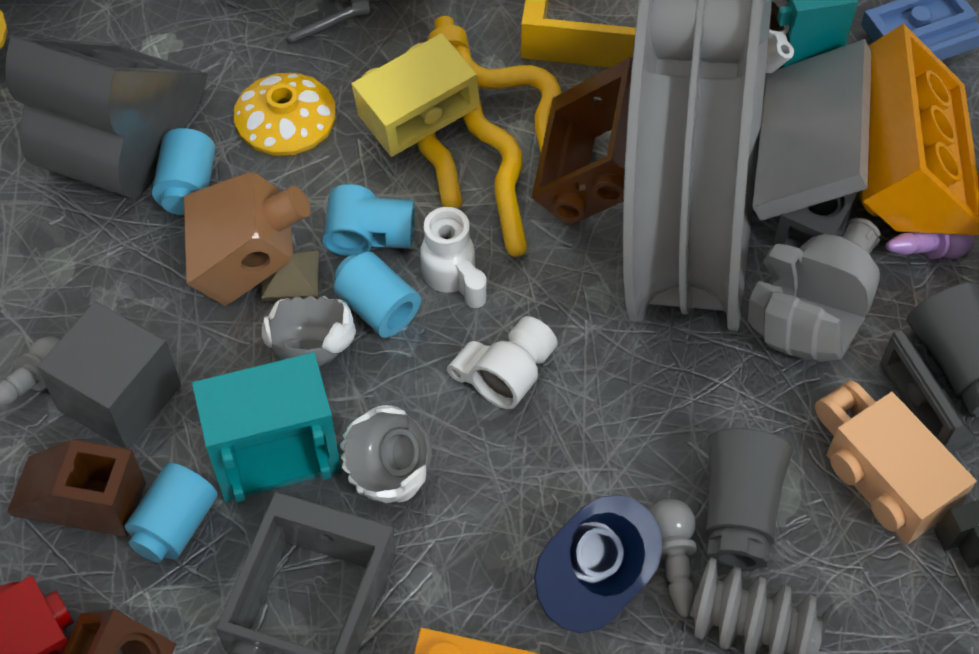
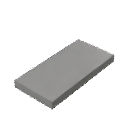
M865 39L777 69L773 73H767L752 204L760 221L867 189L872 52Z

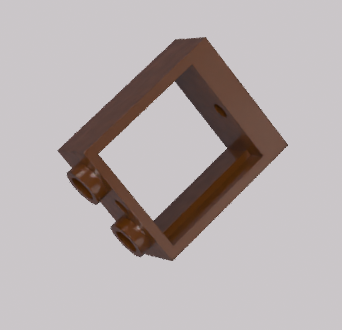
M632 57L557 95L552 100L531 198L568 226L624 202ZM593 97H599L601 100L594 99ZM611 130L607 156L590 164L595 138Z

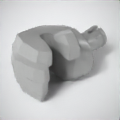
M854 218L847 223L841 236L822 234L810 238L799 248L784 244H775L770 248L763 263L773 277V282L771 285L758 281L749 299L747 320L751 328L764 338L767 346L779 352L815 362L835 361L843 358L873 304L880 281L879 268L869 255L880 241V231L876 225L864 218Z

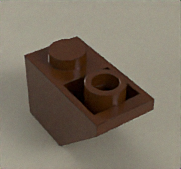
M71 439L28 457L7 511L10 516L128 537L124 526L139 505L146 481L132 450Z

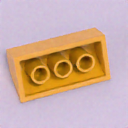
M903 23L868 45L872 52L868 186L866 190L859 191L860 200L869 214L874 217L880 216L897 232L977 236L979 235V177L965 84Z

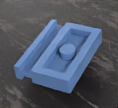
M896 0L866 10L861 22V26L873 42L904 23L941 61L979 47V24L976 21L978 15L966 0Z

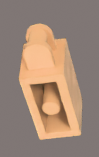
M849 380L815 403V411L818 418L834 436L826 454L830 459L834 472L845 484L854 486L870 503L872 512L878 522L885 529L896 532L906 545L938 524L950 509L961 506L977 482L893 392L875 402L857 382ZM850 410L854 417L850 418L846 411Z

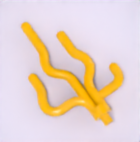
M438 17L434 21L435 29L428 35L427 41L442 33L475 71L478 87L483 89H505L517 86H533L540 91L541 100L534 115V126L541 153L552 100L562 93L556 77L546 69L534 65H517L499 69H487L479 66L472 59L466 31L460 26H456L452 17ZM479 96L480 107L464 115L463 119L469 132L480 141L500 152L502 162L494 179V195L505 249L510 256L520 257L527 250V242L515 189L516 182L523 168L522 151L511 134L485 118ZM433 133L417 142L420 153L435 168L442 206L460 209L463 199L455 162L451 152Z

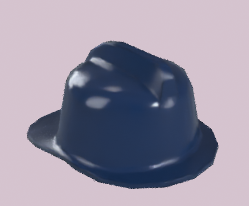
M619 494L598 497L582 507L549 540L538 557L534 582L537 600L550 620L561 629L580 634L601 629L623 610L632 598L649 582L659 566L663 550L661 529L652 512L638 500Z

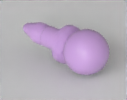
M907 232L901 233L886 243V249L901 255L923 253L925 257L932 260L942 257L959 259L971 251L975 242V236Z

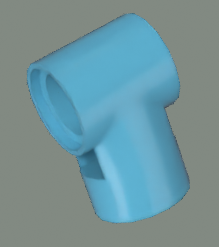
M354 184L340 185L330 191L322 243L328 251L338 256L348 257L352 254L368 252L371 250V247L412 249L415 233V200L376 198V195L371 190Z

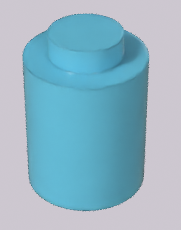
M188 128L170 130L162 137L152 196L166 211L176 215H184V196L209 187L215 155V144L210 137L200 131Z
M368 251L348 256L341 262L335 272L334 293L383 338L394 336L403 330L412 321L420 308V294L373 252Z
M167 463L124 526L127 533L132 537L128 543L129 546L139 555L152 562L160 563L164 557L173 560L178 559L217 499V491L206 479L196 472L179 464Z

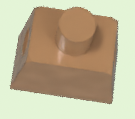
M248 172L184 196L186 284L226 306L287 265L293 256L291 225L308 217L311 212L309 201L304 192L297 186H291L281 191L257 173Z

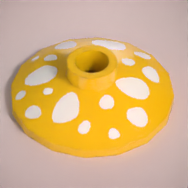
M275 73L256 80L242 91L234 105L233 122L241 140L255 151L272 156L297 155L315 148L329 136L336 122V103L329 89L313 77L299 73Z

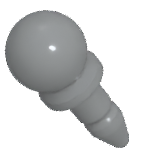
M56 336L40 338L33 343L28 353L17 358L15 363L16 371L0 382V407L11 404L30 389L42 391L47 388L37 366L62 338Z
M668 498L658 501L651 507L650 511L661 529L663 550L660 559H665L667 581L670 582L668 586L669 596L678 614L681 617H688L692 609L694 587L693 583L690 582L692 574L687 556L697 551L696 542L690 539L695 531L696 521L693 511L686 503L678 499Z

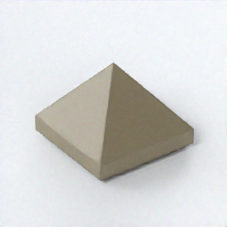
M293 250L290 262L262 281V302H277L285 298H290L291 300L294 297L305 299L309 296L314 297L316 300L319 299V250Z

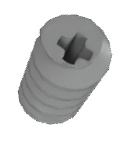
M710 557L693 602L690 617L694 618V635L698 640L702 641L715 626L719 627V646L725 650L740 635L744 637V654H756L763 645L769 646V654H818L834 603L829 606L821 617L817 616L816 596L808 593L796 608L792 607L791 587L783 584L770 599L766 593V577L759 575L747 589L742 588L740 567L734 566L723 580L717 579V559Z

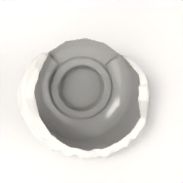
M309 296L305 299L294 297L291 300L290 298L278 300L269 316L264 317L261 335L265 345L272 348L273 353L280 360L315 352L318 366L320 367L333 361L340 352L350 345L354 339L356 329L351 310L346 302L340 299H328L326 296L316 300L314 297Z
M389 405L375 407L349 424L346 432L343 434L344 440L340 443V448L343 450L341 456L343 460L342 468L349 474V483L356 487L360 495L384 503H400L412 498L426 480V474L433 455L430 436L422 424L408 416L404 410Z

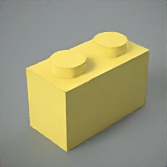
M442 33L424 43L412 46L403 55L381 67L367 71L361 78L351 83L358 116L390 157L395 156L480 107L477 74Z

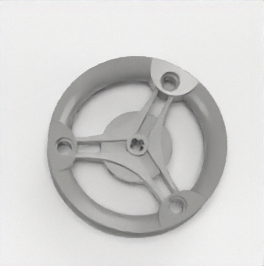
M639 0L629 97L623 205L624 295L627 315L632 322H642L647 314L649 305L653 304L680 307L681 313L687 315L690 314L692 308L725 311L728 330L738 331L751 232L752 204L760 141L772 0Z

